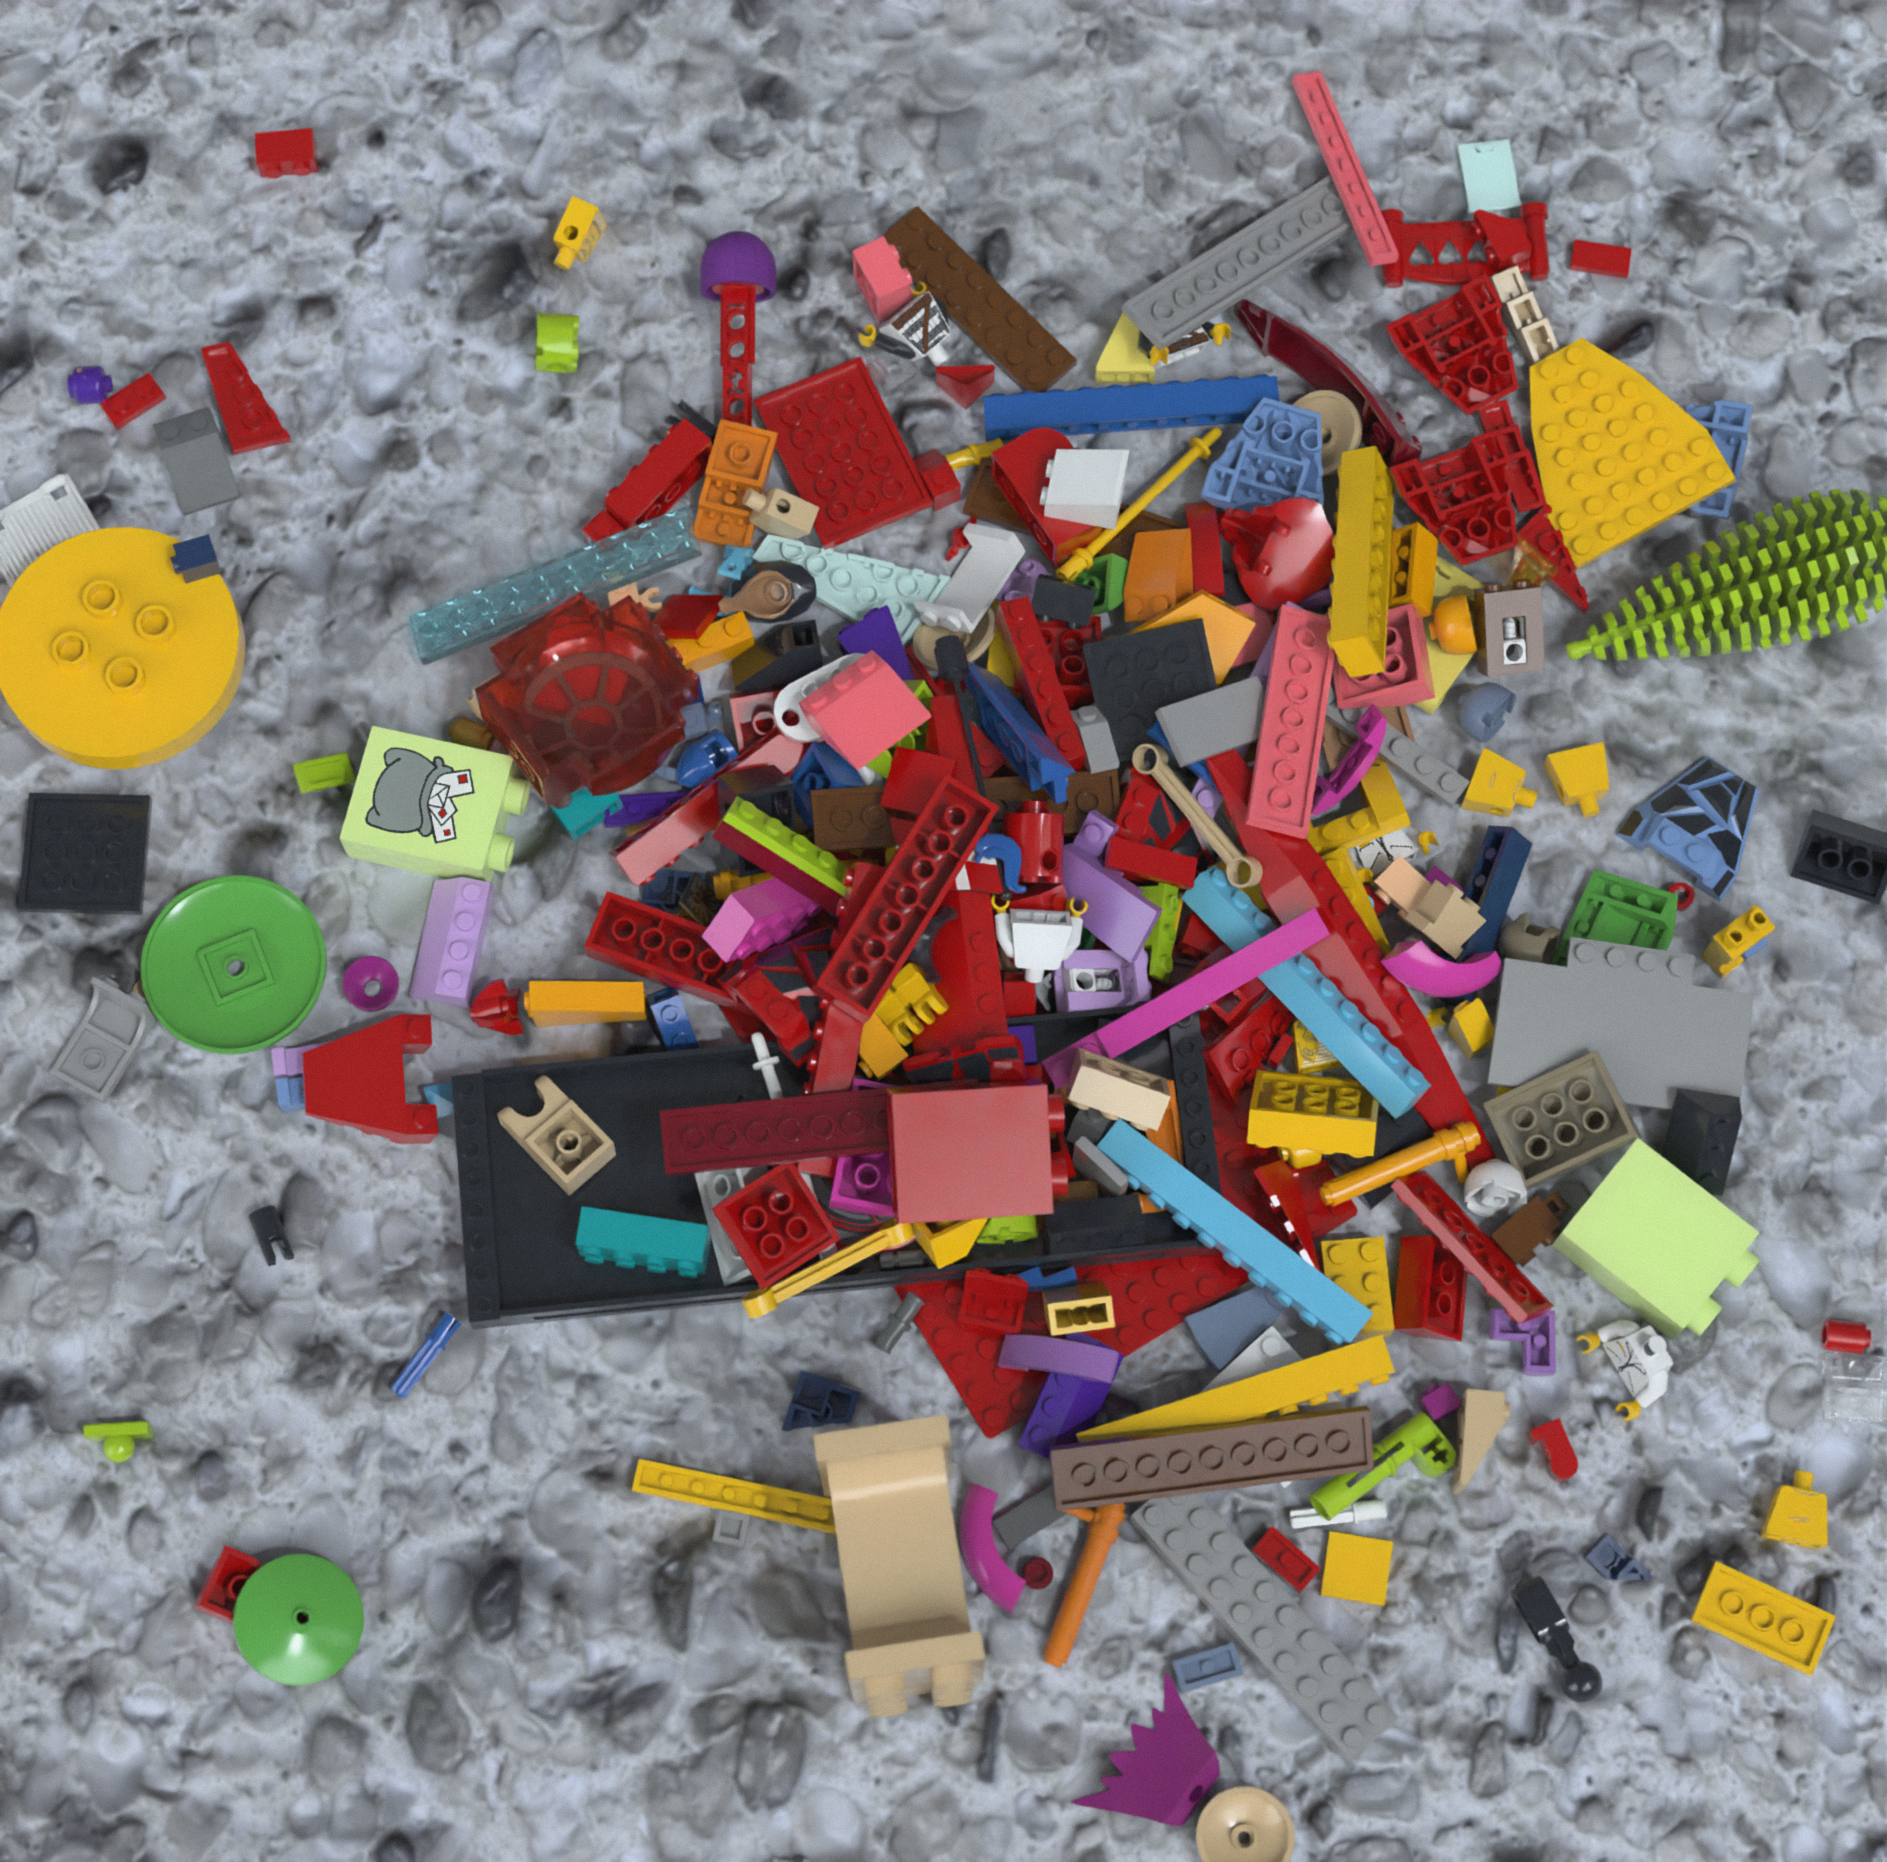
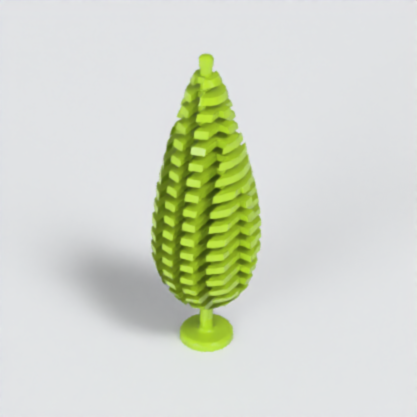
M1833 489L1829 491L1830 497H1822L1820 491H1813L1808 495L1811 502L1803 504L1800 496L1792 498L1790 500L1792 509L1784 511L1782 503L1774 505L1771 509L1774 518L1772 516L1766 518L1764 512L1761 511L1754 515L1757 529L1753 524L1747 525L1746 520L1736 525L1739 539L1734 532L1729 533L1727 529L1718 536L1721 543L1720 547L1714 540H1709L1701 546L1702 558L1696 551L1686 555L1684 566L1688 579H1683L1681 574L1682 566L1679 562H1675L1667 567L1668 582L1672 583L1675 596H1673L1670 587H1665L1662 579L1663 575L1661 573L1657 574L1651 579V588L1657 599L1655 605L1651 596L1646 595L1643 585L1634 591L1640 620L1636 621L1637 615L1631 603L1628 604L1627 598H1624L1618 603L1622 626L1617 627L1618 624L1611 610H1608L1601 616L1604 632L1598 634L1596 626L1592 624L1586 630V639L1578 642L1576 640L1566 645L1567 656L1571 660H1576L1592 652L1595 659L1606 660L1604 648L1611 646L1610 649L1617 661L1628 660L1624 641L1629 639L1628 643L1634 656L1638 660H1648V654L1645 649L1646 642L1643 635L1648 633L1646 638L1652 651H1656L1658 659H1669L1664 643L1665 637H1667L1670 646L1674 645L1678 658L1690 657V646H1687L1683 635L1684 632L1688 641H1694L1695 653L1698 657L1710 656L1709 637H1705L1702 626L1706 635L1712 634L1715 641L1713 648L1718 654L1731 653V643L1741 653L1751 652V642H1753L1756 648L1760 647L1761 650L1771 649L1772 644L1769 637L1774 642L1779 641L1781 646L1791 645L1792 641L1788 631L1792 637L1799 636L1801 643L1811 641L1812 637L1809 629L1810 631L1817 629L1820 638L1831 635L1830 624L1836 623L1839 632L1850 628L1847 618L1855 616L1859 626L1868 620L1864 606L1867 610L1873 608L1875 614L1885 608L1882 597L1884 596L1887 599V497L1878 493L1873 494V511L1871 512L1869 503L1872 498L1865 491L1851 489L1850 496L1847 491L1841 492L1840 489ZM1719 555H1720V558H1721V563H1722V565L1720 564L1719 559H1718ZM1701 559H1702V561H1703V567H1704V572H1703V573H1702V570H1701V568H1700ZM1689 577H1691V580H1692V583H1693V585H1694V588H1693L1692 585H1691V582H1690V580H1689ZM1749 622H1750L1751 627H1752L1751 633H1750V628H1749ZM1730 628L1734 635L1732 641L1730 640L1729 635Z

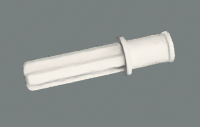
M1384 1498L1354 1502L1330 1521L1322 1518L1314 1507L1292 1509L1289 1516L1292 1528L1353 1521L1356 1525L1358 1521L1386 1519V1507Z

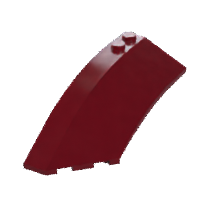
M1242 299L1235 304L1234 314L1264 358L1270 355L1295 372L1317 391H1335L1353 402L1359 411L1362 421V442L1366 447H1377L1388 470L1392 466L1415 458L1418 461L1420 460L1422 446L1415 435L1411 436L1405 428L1406 423L1399 412H1394L1390 404L1374 385L1346 358L1304 327L1246 299Z

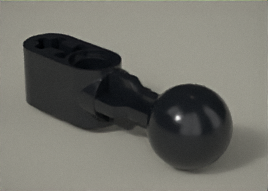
M1537 1576L1511 1590L1512 1599L1534 1638L1540 1645H1544L1549 1655L1557 1658L1564 1671L1561 1675V1688L1564 1694L1570 1700L1577 1703H1587L1594 1700L1602 1689L1603 1680L1601 1673L1593 1664L1580 1661L1573 1649L1575 1641L1569 1633L1568 1621L1545 1581L1540 1576Z

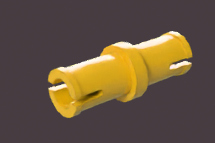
M1000 438L979 445L972 443L967 445L966 449L944 454V457L948 460L953 471L970 465L977 467L980 465L982 458L992 459V452L1001 448L1003 443Z

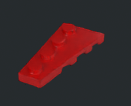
M230 341L202 347L201 355L233 455L291 442L289 433L280 424L278 416L264 399L258 385L253 382L246 366Z
M1271 990L1201 1052L1228 1103H1237L1241 1097L1240 1091L1245 1083L1252 1081L1256 1075L1254 1070L1260 1061L1267 1059L1272 1051L1271 1045L1277 1037H1281L1295 1017Z

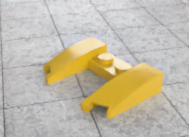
M1382 762L1381 766H1371L1360 780L1370 804L1369 807L1313 828L1310 821L1306 839L1321 857L1346 846L1348 850L1411 825L1408 813L1386 762Z

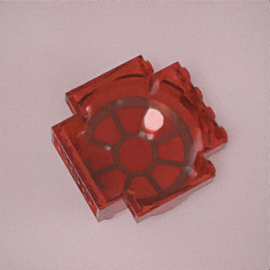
M580 592L489 648L492 662L500 674L474 689L481 717L547 807L551 805L557 809L566 808L572 802V793L584 788L589 791L592 797L609 795L628 789L653 774L668 758L674 746L686 739L684 731L686 722L683 718V707L699 698V678L691 668L688 670L681 663L683 659L675 646H668L665 642L666 636L658 624L652 625L644 605L641 602L636 604L630 595L601 612L594 599L588 600L584 593Z

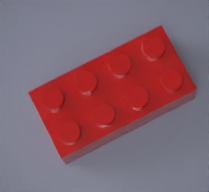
M685 418L679 424L672 425L665 435L666 438L659 445H653L646 453L645 459L638 466L634 465L625 476V480L618 487H612L605 496L606 512L624 528L626 539L635 546L705 474L712 450L711 439Z

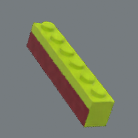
M737 796L719 822L712 838L836 915L840 898L844 899L846 887L842 886L843 874L845 869L850 867L836 859L830 852L824 851L809 842L803 835L795 833L784 826L779 820L771 818L757 809L752 803L744 801Z

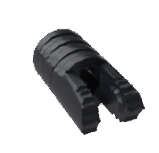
M681 399L677 406L691 417L688 420L711 439L713 447L718 428ZM672 415L667 419L671 425L681 422L679 418Z
M266 1206L252 1212L248 1217L268 1267L276 1265V1256L271 1243L276 1241L283 1258L287 1261L294 1259V1253L275 1206Z

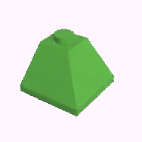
M1114 553L1093 558V566L1088 570L1084 569L1072 580L1098 587L1091 616L1112 611L1124 601L1123 591L1130 561Z

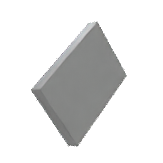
M1082 1136L1074 1145L1073 1166L1105 1197L1126 1195L1129 1177L1085 1136Z

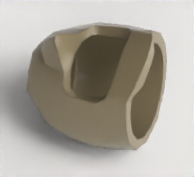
M1528 912L1520 914L1515 921L1509 922L1499 934L1498 947L1503 960L1510 958L1550 964L1556 951L1561 929L1550 926L1548 929L1537 926L1530 921Z

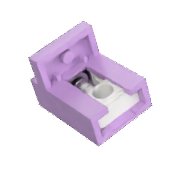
M1144 946L1137 960L1131 963L1113 950H1075L1068 959L1061 962L1059 969L1052 970L1057 1013L1142 1005L1150 1001L1152 986L1147 977L1148 955L1144 951ZM1076 979L1082 982L1084 989L1078 986Z

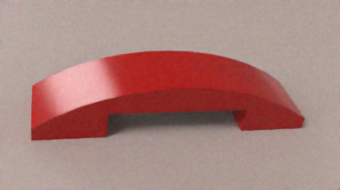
M1207 501L1184 503L1187 528H1191L1194 594L1203 589L1214 596H1225L1215 506Z

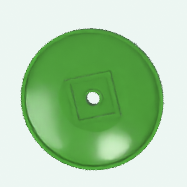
M242 875L223 876L201 882L187 889L162 910L145 940L141 958V980L145 997L151 1010L159 1022L174 1037L195 1049L222 1055L246 1054L278 1043L296 1030L308 1017L323 989L326 977L327 953L324 938L316 919L307 906L292 892L272 881L258 877ZM237 961L244 963L245 968L240 975L233 976L229 974L228 970L232 963Z

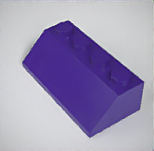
M1081 1332L1067 1333L1062 1338L1063 1340L1114 1350ZM1121 1353L1118 1356L1113 1380L1124 1358V1355ZM1047 1372L1015 1446L1050 1462L1049 1446L1079 1443L1077 1433L1092 1429L1112 1384L1083 1380L1079 1376Z

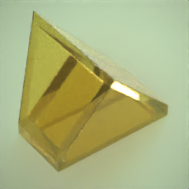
M1516 532L1517 546L1513 550L1511 578L1507 585H1513V580L1530 579L1531 583L1541 586L1543 590L1559 569Z

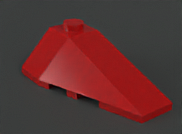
M1283 1159L1257 1168L1253 1171L1249 1185L1287 1247L1320 1271L1300 1185L1298 1184L1301 1180L1296 1169L1292 1165L1287 1166Z
M225 1545L206 1576L192 1608L232 1625L234 1605L241 1588L248 1578L263 1565L254 1557ZM299 1612L296 1615V1620L299 1624H303L307 1621V1617Z

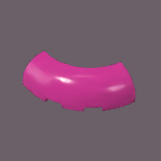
M1421 939L1400 942L1381 960L1385 968L1405 986L1413 987L1423 992L1424 995L1443 998L1462 996L1477 991L1493 982L1502 972L1501 960L1496 951L1474 954L1466 961L1458 964L1437 956Z
M970 1483L964 1496L959 1519L960 1545L963 1558L981 1591L997 1606L1011 1614L1026 1586V1581L1016 1575L1005 1564L994 1543L991 1521L998 1500V1493L978 1484Z

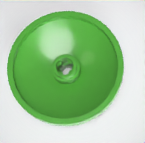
M286 1555L263 1565L244 1583L234 1605L233 1633L242 1657L258 1674L283 1685H309L332 1676L353 1656L363 1632V1605L353 1581L334 1563L314 1555ZM299 1612L307 1617V1621L303 1624H299L296 1620V1615Z

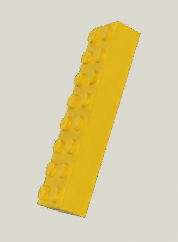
M1376 446L1342 452L1341 465L1337 467L1340 486L1336 489L1338 511L1334 514V520L1337 527V535L1333 536L1335 558L1332 559L1331 566L1334 582L1330 583V593L1333 600L1332 606L1328 609L1331 631L1327 632V642L1330 649L1335 650L1339 665L1345 668L1350 678L1385 672L1395 484Z

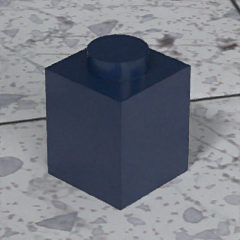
M209 534L173 544L176 556H172L171 561L176 575L182 573L186 584L221 574Z

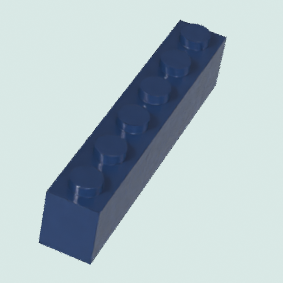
M1488 826L1463 891L1464 895L1461 897L1462 900L1468 897L1480 907L1477 913L1487 921L1461 946L1463 951L1456 959L1442 949L1439 957L1459 964L1474 954L1492 952L1532 847V843L1515 828L1509 826ZM1477 991L1457 997L1437 998L1446 1005L1458 1006L1465 1000H1468L1470 1003L1473 1002Z

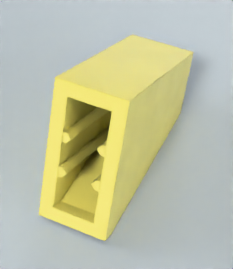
M1122 312L1096 365L1095 383L1147 382L1154 384L1155 370L1149 363L1150 359L1137 348L1139 328L1124 312Z

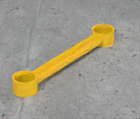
M894 1218L881 1225L878 1231L776 1284L768 1286L764 1290L759 1288L748 1293L741 1299L748 1317L757 1318L774 1310L778 1303L880 1250L908 1241L916 1234L912 1224H898Z

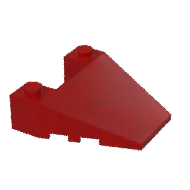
M399 1014L302 1053L305 1115L343 1127L346 1125L356 1128L368 1135L375 1134L385 1137L397 1144H430L438 1135L437 1104H406L403 1054H424L432 1045L431 1014Z

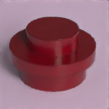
M1034 1557L1023 1565L1021 1575L1022 1579L1026 1581V1586L1033 1590H1042L1050 1585L1054 1572L1051 1564L1046 1559Z

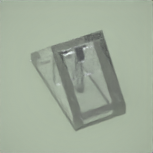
M888 352L870 354L866 358L867 370L876 388L884 398L918 376L921 372L913 361L903 359Z

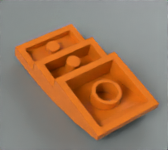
M723 419L720 420L705 471L706 478L698 502L699 509L691 533L692 540L726 548L727 544L735 547H751L756 525L749 521L752 508L744 505L742 500L749 488H753L760 493L765 492L778 433Z

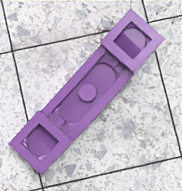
M1005 1335L998 1366L1022 1371L1033 1369L1079 1376L1083 1380L1112 1384L1119 1353L1094 1345L1033 1335Z

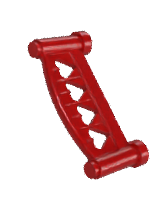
M1530 202L1518 208L1519 218H1510L1520 222L1532 245L1530 257L1504 270L1518 265L1521 274L1528 273L1532 281H1544L1550 273L1545 221L1548 219V207L1543 202ZM1381 210L1399 253L1395 263L1382 265L1383 282L1386 283L1387 288H1399L1403 286L1405 279L1435 285L1463 286L1485 274L1489 278L1504 271L1498 272L1495 265H1490L1489 262L1485 263L1481 260L1477 263L1469 262L1467 256L1477 241L1471 229L1473 220L1404 224L1403 212L1401 210ZM1479 239L1478 241H1479V242L1481 243V245L1485 248V246H1484L1482 240ZM1447 242H1450L1462 257L1463 261L1460 264L1450 262L1444 265L1439 262L1438 258ZM1419 243L1433 258L1434 263L1432 265L1421 263L1419 266H1413L1410 263L1409 259Z

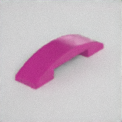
M1371 703L1354 726L1360 737L1327 780L1319 775L1316 778L1311 814L1317 816L1342 800L1360 782L1374 762L1382 745L1387 719L1375 704Z

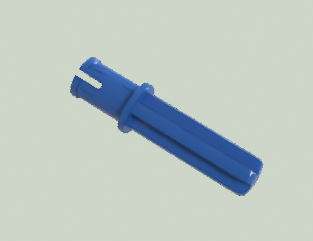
M445 1312L430 1335L426 1333L425 1337L427 1339L393 1382L391 1390L400 1397L405 1398L440 1351L447 1349L444 1346L462 1323Z

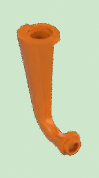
M1167 1080L1171 1098L1158 1130L1148 1128L1145 1132L1150 1142L1184 1167L1182 1134L1174 1080ZM1138 1192L1130 1194H1138L1143 1213H1155L1166 1210L1164 1207L1160 1210L1147 1200V1194Z

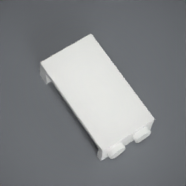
M968 523L962 532L972 548L936 602L933 604L916 600L914 606L921 615V620L929 626H941L954 632L972 633L1026 552L1014 532Z

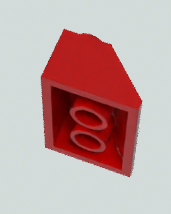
M1423 1235L1401 1238L1395 1310L1393 1313L1394 1330L1413 1337L1462 1342L1468 1273L1463 1269L1461 1261L1454 1253L1442 1247L1439 1238L1436 1236Z

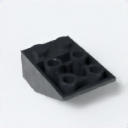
M816 620L785 624L733 659L731 666L735 692H753L758 688L768 686L784 687L788 683H792L823 667Z

